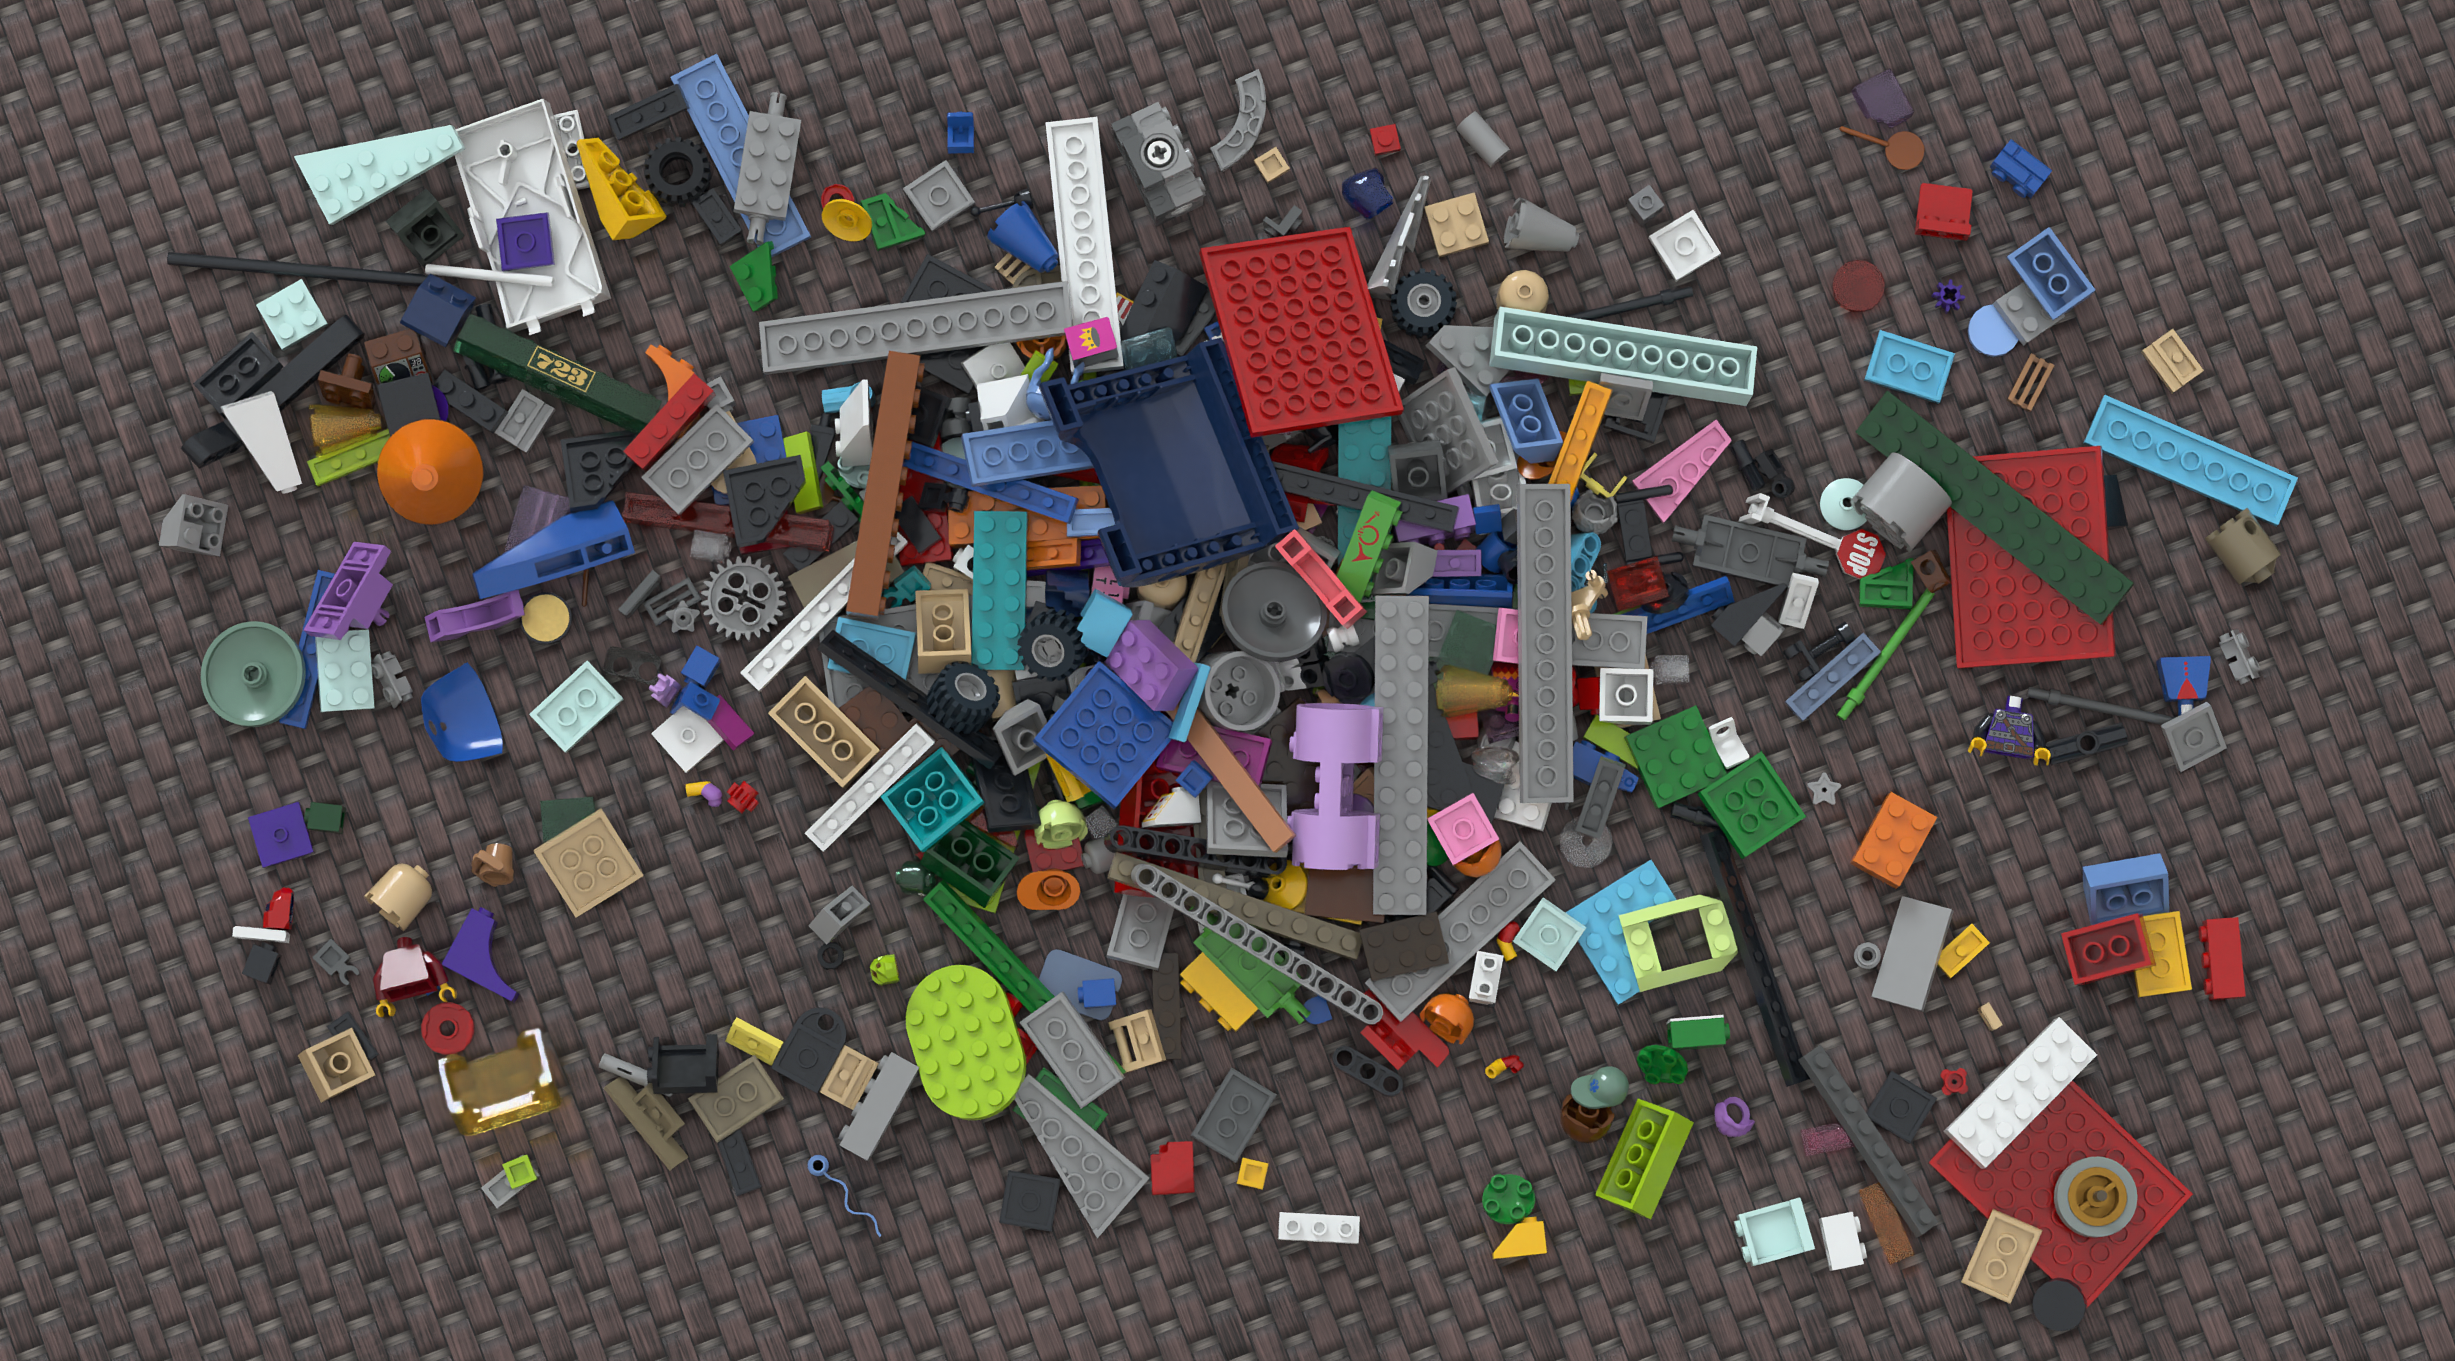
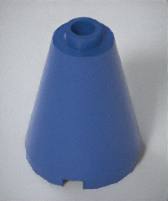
M1022 201V206L1016 203L1008 208L995 221L998 224L995 231L991 228L988 231L987 238L991 243L1040 273L1044 271L1048 273L1058 264L1057 251L1030 207L1024 201Z

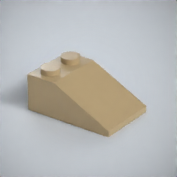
M968 589L915 591L918 674L940 673L946 665H951L957 661L960 664L964 661L971 665Z

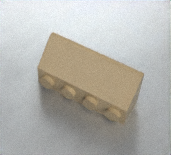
M806 676L768 713L844 789H847L868 767L880 751Z

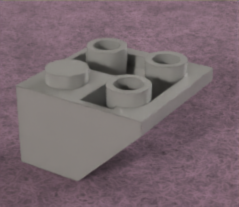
M182 494L163 520L159 546L182 552L220 557L228 505Z

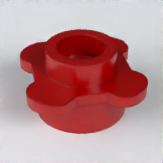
M1959 1068L1957 1071L1945 1069L1941 1072L1940 1077L1943 1079L1944 1085L1942 1087L1943 1094L1947 1096L1957 1092L1965 1094L1968 1091L1965 1078L1967 1072L1963 1068ZM1953 1079L1957 1081L1956 1084H1952Z

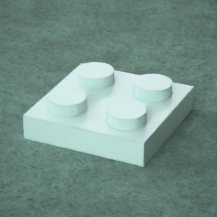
M302 279L256 305L283 351L328 326L327 321Z
M1543 897L1513 942L1557 971L1587 927Z

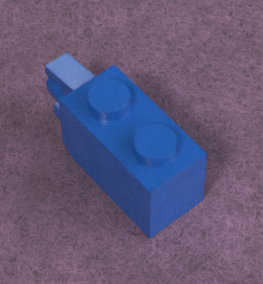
M1582 740L1581 743L1575 742L1573 745V778L1591 786L1600 757L1603 756L1619 762L1620 757L1607 751L1605 754H1602L1595 750V745ZM1624 769L1618 789L1632 793L1639 778Z

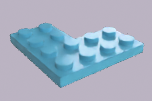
M1649 860L1566 912L1587 927L1577 942L1617 1005L1640 992L1619 915L1676 900L1652 860Z

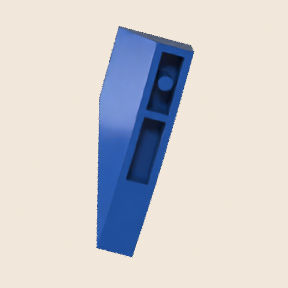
M610 500L602 503L598 509L574 512L562 516L481 567L472 575L479 599L579 572L633 554L635 551L628 527L614 501Z

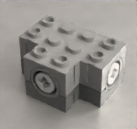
M1159 102L1131 114V116H1126L1111 123L1113 139L1156 227L1175 219V216L1177 218L1203 206V197L1206 196L1204 192L1206 189L1201 178H1195L1193 174L1195 173L1193 169L1194 158L1189 148L1184 149L1182 146V133L1177 124L1172 126V119L1167 108H1161Z

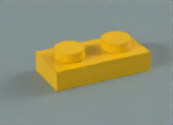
M1970 924L1942 950L1937 966L1950 979L1990 942L1973 924Z

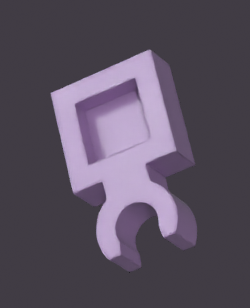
M659 673L657 684L654 686L650 685L649 690L653 692L651 696L667 708L682 686L670 676H664Z

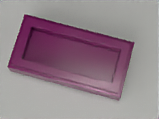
M718 695L717 698L720 699L716 711L712 719L706 721L734 751L752 738L755 733L724 698Z

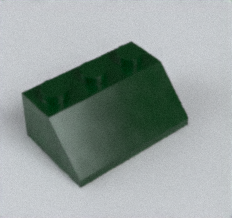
M964 819L925 851L920 864L980 906L986 908L1018 862L1019 857Z

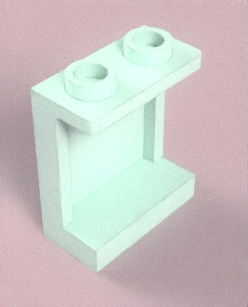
M1801 1198L1737 1215L1738 1221H1734L1738 1237L1743 1236L1745 1246L1741 1247L1746 1263L1750 1262L1751 1267L1815 1249Z

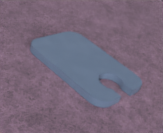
M1057 949L1052 950L1047 955L1039 977L1041 983L1054 996L1064 991L1080 1014L1096 1020L1107 1019L1113 1007L1085 1009L1084 1003H1079L1078 987H1083L1082 981L1114 978L1116 992H1119L1122 984V977L1118 971Z

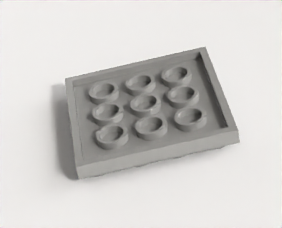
M1455 367L1447 369L1401 400L1404 410L1401 415L1397 416L1409 442L1440 440L1447 496L1499 463Z

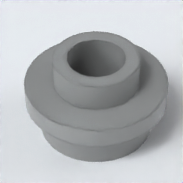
M1868 942L1860 944L1854 952L1856 964L1863 969L1874 968L1881 958L1878 947ZM1864 951L1871 953L1872 958L1870 961L1863 959L1862 954Z

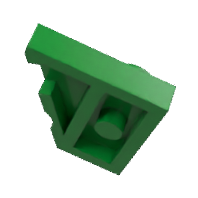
M886 193L861 200V207L867 211L872 220L870 233L877 251L925 236V231L914 224L908 218L909 215L904 210L898 208Z
M772 241L765 242L729 266L753 312L760 311L778 299L777 286L775 284L776 268L775 265L772 266L771 250L774 249Z
M1908 558L1896 566L1884 568L1879 573L1860 578L1859 607L1912 609L1913 565L1911 561H1913V558Z

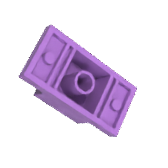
M353 542L303 631L314 637L341 640L348 632L349 627L368 629L372 621L378 626L386 623L387 620L382 615L389 618V612L381 608V605L393 584L380 575L379 572L386 565L391 550L385 545Z

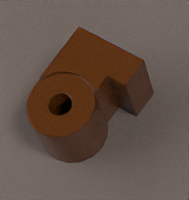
M1931 550L1911 561L1921 580L1931 593H1935L1951 583L1950 577L1940 561L1941 558L1936 550Z

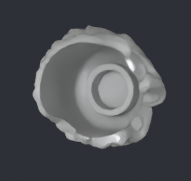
M1587 490L1586 493H1583L1572 507V519L1577 529L1584 533L1594 532L1597 535L1603 534L1617 523V503L1612 496L1607 499L1597 498L1592 490Z

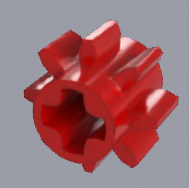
M745 781L740 786L734 782L727 791L731 796L727 802L740 813H743L746 809L752 812L759 804L755 799L759 793Z

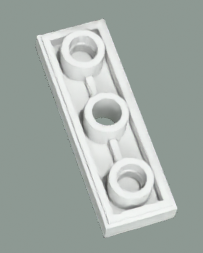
M574 110L554 115L555 122L577 190L589 188L590 185L579 150L577 149L575 153H569L571 147H577L576 143L579 139H584L579 112Z

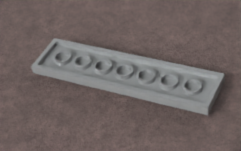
M1519 841L1500 859L1493 871L1481 876L1438 915L1449 964L1371 982V978H1369L1364 984L1399 1022H1402L1556 879Z

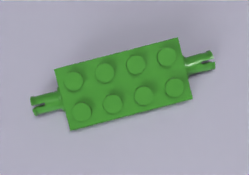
M1208 912V923H1215L1218 919V915L1215 916L1214 914ZM1238 923L1231 925L1229 929V934L1232 938L1240 934L1241 929ZM1206 927L1203 929L1204 932L1193 942L1267 1018L1278 1008H1284L1298 1024H1301L1304 1019L1297 1011H1300L1306 1018L1311 1014L1295 997L1296 994L1294 992L1301 986L1297 982ZM1260 937L1254 938L1251 943L1252 949L1258 951L1262 948L1263 941ZM1278 952L1274 955V961L1277 965L1284 962V958Z

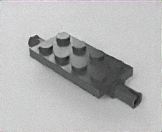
M1705 514L1701 529H1698V531L1677 525L1674 527L1673 533L1675 534L1672 535L1671 541L1691 545L1696 549L1692 567L1773 586L1782 583L1788 586L1792 573L1802 574V572H1807L1826 577L1829 561L1807 557L1804 553L1807 538Z

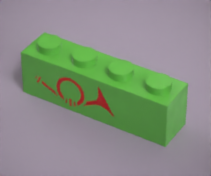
M1373 490L1367 496L1337 574L1340 581L1359 603L1362 602L1365 596L1369 598L1375 585L1374 582H1371L1374 573L1379 574L1384 559L1380 558L1383 549L1388 550L1393 539V535L1389 533L1393 525L1397 527L1403 513L1399 511L1400 501Z

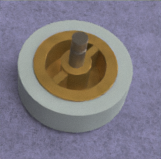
M2088 1157L2072 1163L2061 1173L2054 1190V1204L2062 1222L2073 1232L2086 1237H2104L2120 1231L2131 1220L2137 1206V1189L2130 1173L2118 1162L2105 1157Z

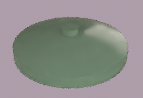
M257 621L240 623L223 631L209 646L201 667V686L208 704L225 720L244 727H261L274 723L284 717L299 700L306 677L304 658L294 639L274 625Z

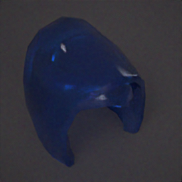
M1376 167L1356 173L1342 182L1344 200L1366 220L1378 215L1394 203L1392 201L1393 197L1384 186V177L1378 172Z

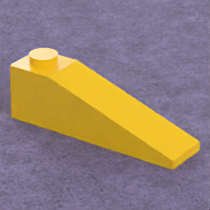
M599 138L579 139L576 144L600 220L612 240L634 238L665 220L667 216L655 196L649 190L645 192L636 183L638 178L633 173L627 174L619 165V158Z

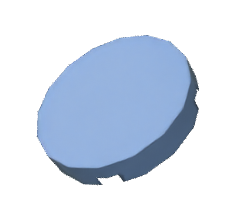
M1993 304L1983 306L1974 313L1969 321L1967 330L1969 342L1976 351L1990 357L2005 355L2014 348L2019 340Z

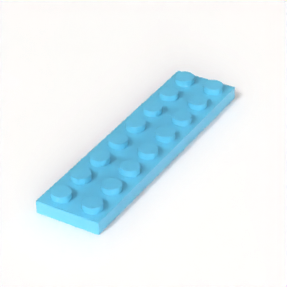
M2107 395L2103 396L2083 443L2089 447L2102 446L2103 453L2242 512L2248 508L2255 518L2276 527L2281 520L2298 477Z

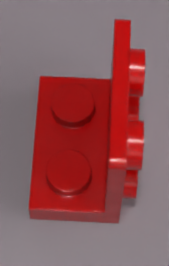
M1922 183L1919 192L1915 235L1967 241L1971 233L1969 218L1972 189Z

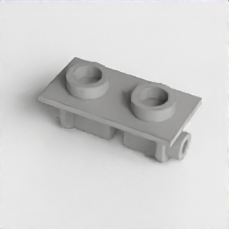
M2235 629L2231 631L2232 637H2230L2229 633L2220 636L2221 642H2219V645L2226 659L2236 656L2237 661L2230 663L2229 666L2235 680H2239L2240 685L2250 681L2248 677L2250 675L2252 679L2260 677L2258 674L2260 666L2254 656L2251 657L2247 650L2249 642L2245 634Z
M390 651L382 655L380 653L377 654L371 661L372 673L376 679L380 680L383 686V695L387 702H391L393 708H396L402 700L405 703L413 699V690L406 676L399 679L395 677V675L403 672L395 654L392 655Z

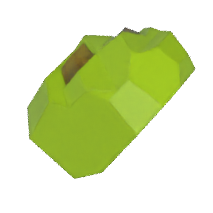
M895 954L881 956L873 960L870 970L874 982L881 986L900 981Z

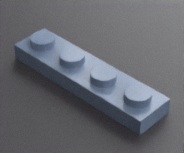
M1863 632L1784 703L1803 722L1880 654L1881 651Z

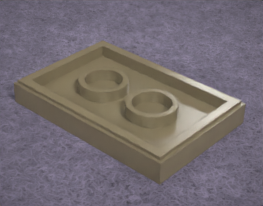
M753 1055L718 1078V1093H695L688 1100L715 1141L719 1143L784 1100V1098L757 1057Z

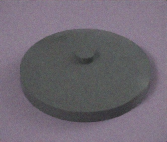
M1267 561L1250 565L1232 578L1222 599L1221 618L1228 636L1242 651L1260 660L1283 662L1301 657L1317 644L1326 625L1327 607L1290 564Z

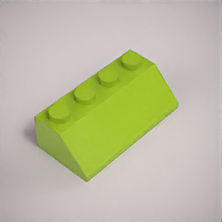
M1637 1099L1595 1196L1630 1212L1651 1219L1694 1122L1674 1111Z

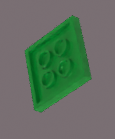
M1693 706L1624 737L1656 809L1704 789L1727 774L1697 706Z
M1762 751L1697 794L1741 859H1744L1806 817Z

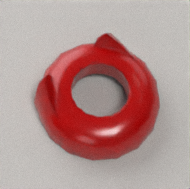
M841 184L826 187L821 196L822 208L830 202V197L834 194L840 195L844 200L854 202L852 192L848 187Z

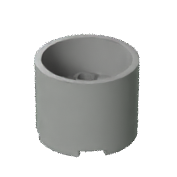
M1894 452L1888 456L1850 500L1852 507L1859 515L1866 514V520L1873 525L1872 528L1900 549L1904 545L1907 546L1906 549L1909 552L1913 550L1952 505L1948 494L1933 478L1912 461Z
M1244 651L1215 652L1200 659L1198 663L1210 666L1211 669L1198 708L1212 726L1233 731H1246L1258 728L1271 718L1279 703L1280 683L1274 668L1268 661L1252 657ZM1228 687H1230L1231 691H1229L1228 696H1226L1225 691H1227Z

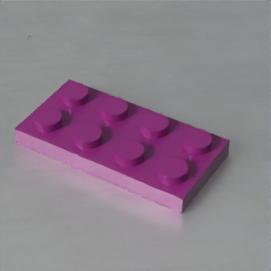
M1213 726L1260 788L1273 741L1269 738ZM1172 739L1159 754L1156 765L1158 769L1181 774L1191 761L1195 760L1214 777L1211 781L1220 783L1188 739L1185 742Z

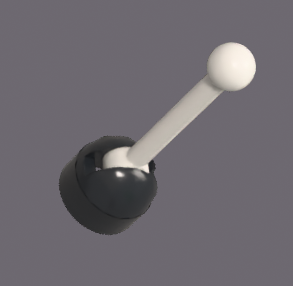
M1218 873L1212 877L1215 884L1222 882L1246 888V892L1250 897L1263 900L1269 891L1268 882L1261 878H1252L1247 883L1224 878Z

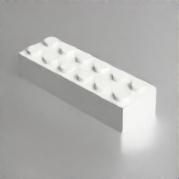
M2060 1017L2054 1019L1944 1132L1981 1169L1986 1168L2097 1054Z

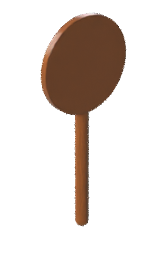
M1843 126L1840 127L1842 132L1886 146V158L1897 169H1913L1923 159V142L1912 132H1898L1891 136L1887 142Z

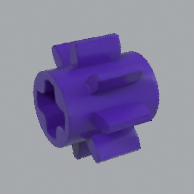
M1949 280L1946 286L1939 282L1937 288L1940 292H1934L1931 296L1937 298L1935 308L1940 306L1945 308V314L1948 313L1951 307L1958 311L1960 306L1957 301H1964L1965 296L1960 295L1959 292L1962 285L1956 287L1952 285V280ZM1945 293H1952L1954 295L1952 299L1945 300L1943 298Z

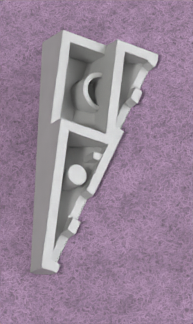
M1421 176L1367 284L1372 298L1391 300L1392 294L1395 293L1404 252H1414L1431 182L1429 176Z

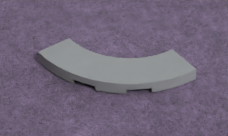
M1259 69L1235 80L1240 97L1237 121L1229 134L1218 144L1210 148L1221 173L1234 166L1249 152L1262 129L1266 111V94Z

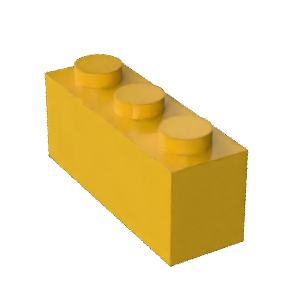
M1203 952L1180 974V977L1183 979L1180 984L1190 994L1195 991L1201 997L1198 1002L1209 1013L1214 1010L1220 1016L1217 1021L1227 1031L1232 1028L1237 1032L1258 1011L1257 1006Z

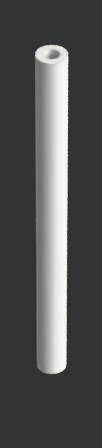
M426 264L425 273L428 275L431 273L438 276L547 287L554 286V277L433 264Z

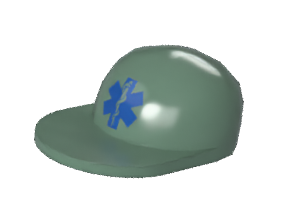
M1605 1066L1597 1070L1593 1075L1577 1078L1572 1083L1571 1095L1578 1104L1590 1109L1616 1106L1626 1099L1629 1082L1627 1076L1620 1069L1613 1066Z

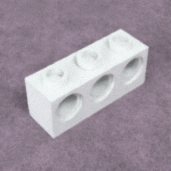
M1280 1212L1278 1240L1358 1244L1360 1216Z

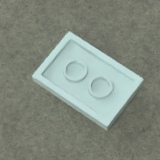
M369 629L348 631L341 640L315 637L320 712L374 709Z
M586 661L529 715L567 753L624 699Z

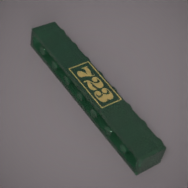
M469 314L454 347V351L637 435L656 416L662 403L661 400L656 399L651 394L636 390L627 383H621L612 379L603 372L590 369L579 361L566 358L555 350L544 348L530 339L520 337L506 328L498 327L486 319Z

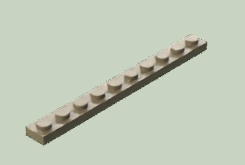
M1119 852L1114 853L1107 879L1143 890L1133 883L1131 872L1138 864H1148L1254 928L1353 961L1357 960L1362 943L1360 933ZM1148 869L1142 870L1139 874V880L1142 883H1147L1151 878V873ZM1170 882L1162 886L1163 896L1168 897L1173 893V886ZM1189 896L1185 899L1184 904L1195 907L1196 900L1193 896ZM1216 910L1209 911V913L1218 915Z

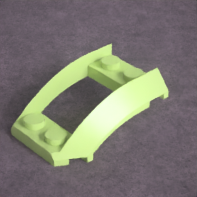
M1696 895L1619 915L1640 992L1720 972L1738 954L1733 931L1723 902L1717 899ZM1699 909L1712 959L1662 971L1648 921Z

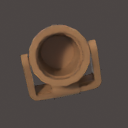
M490 844L486 847V851L480 850L473 856L471 863L472 873L482 881L496 887L509 884L514 880L513 850L510 846Z

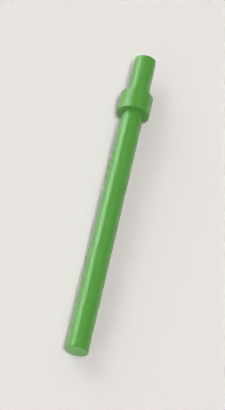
M1926 588L1857 687L1852 688L1846 696L1847 701L1837 713V717L1845 721L1855 706L1861 704L1865 698V692L1935 593H1931Z

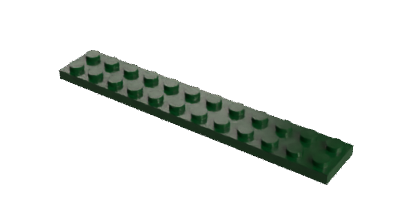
M1887 391L1856 430L1859 436L1886 457L1892 452L1898 453L1920 467L1948 494L1952 501L1950 506L1952 509L2100 625H2103L2135 584L1891 392Z

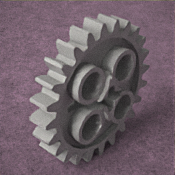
M737 556L736 564H732L727 559L726 568L718 564L719 573H709L713 578L712 582L704 581L709 591H701V594L707 597L708 600L701 602V605L709 607V609L703 614L705 617L713 616L709 621L710 626L719 624L716 630L719 634L726 630L727 639L733 633L738 642L741 640L742 635H745L748 642H750L751 634L754 633L761 639L760 631L764 630L770 634L768 625L778 626L777 621L774 619L775 616H784L778 610L779 607H786L787 605L784 601L780 600V598L787 595L786 592L778 590L784 583L783 581L775 582L779 576L777 572L769 574L771 565L768 564L761 568V559H758L755 565L752 564L750 556H748L746 563H742L740 556ZM734 576H741L744 578V583L739 588H733L730 586V580ZM758 586L768 588V594L764 598L754 596V591ZM722 590H730L739 596H744L747 593L751 601L764 604L766 607L761 609L749 602H744L743 605H740L737 597L724 594ZM724 600L733 601L732 610L722 612L720 610L721 602ZM746 611H757V619L753 622H746L744 620Z

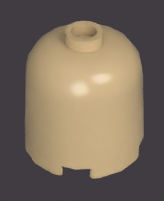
M1528 270L1515 271L1505 278L1498 290L1496 297L1497 309L1499 307L1545 313L1549 298L1548 287L1543 278L1535 272Z
M1185 575L1151 585L1136 587L1138 598L1141 601L1146 600L1154 603L1155 607L1173 611L1188 593L1187 577Z
M402 863L394 865L364 895V898L370 905L373 902L381 908L379 913L395 927H400L402 931H405L432 896L431 885L426 880L429 875L418 865L415 868Z

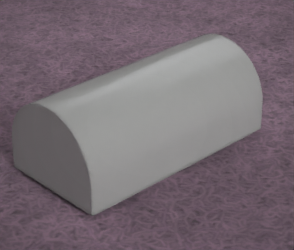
M1476 111L1466 117L1456 128L1490 168L1510 152L1509 147Z

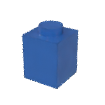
M696 646L681 671V674L686 677L684 682L687 684L692 682L706 689L722 661L715 655Z
M1114 978L1082 981L1083 987H1078L1079 1003H1084L1085 1009L1116 1007Z

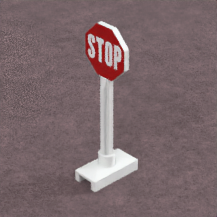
M1759 493L1747 498L1745 503L1750 504L1748 510L1750 514L1741 516L1738 522L1748 525L1760 521L1767 524L1770 522L1835 549L1843 573L1859 580L1870 574L1880 572L1886 553L1877 535L1860 529L1842 537L1840 540L1774 512V509L1767 507L1770 499L1769 496Z

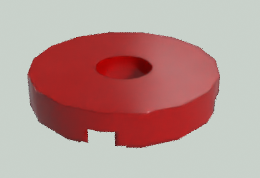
M453 1002L439 1003L424 1015L421 1024L422 1037L427 1046L434 1052L443 1055H455L465 1050L472 1042L475 1033L474 1020L471 1014L461 1005ZM446 1021H451L455 1025V1031L450 1036H444L441 1032V1026Z

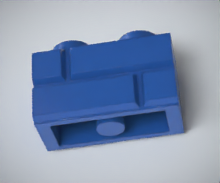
M2010 139L1989 167L1993 170L1992 175L2001 182L2008 181L2014 186L2012 189L2017 195L2022 198L2027 196L2030 199L2052 172L2050 168L2012 139Z

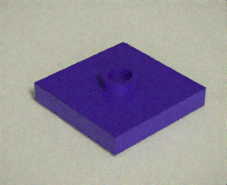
M548 212L496 219L502 271L555 265Z
M300 802L248 817L262 868L315 853L307 825L304 823Z

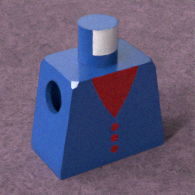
M2211 656L2164 657L2156 661L2165 702H2178V716L2193 709L2194 701L2206 699Z

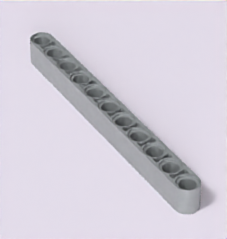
M1138 864L1132 869L1131 879L1136 886L1356 1019L1368 1024H1375L1382 1018L1383 1009L1377 1001L1154 866ZM1144 869H1148L1151 873V878L1147 883H1142L1139 880V874ZM1170 882L1173 886V893L1168 897H1164L1162 886ZM1193 896L1196 900V905L1192 910L1187 911L1184 907L1185 899ZM1211 910H1216L1218 919L1215 923L1209 924L1207 914ZM1238 923L1241 929L1240 934L1232 938L1229 934V929L1231 925ZM1256 937H1260L1263 941V946L1258 951H1254L1251 944ZM1282 950L1285 954V960L1277 965L1274 961V955ZM1301 964L1307 966V974L1303 978H1299L1296 974L1297 967ZM1327 977L1330 985L1326 991L1322 992L1319 989V982L1322 978ZM1350 991L1352 995L1351 1002L1343 1005L1341 996L1344 992ZM1371 1004L1374 1008V1013L1370 1018H1365L1363 1010L1367 1005Z

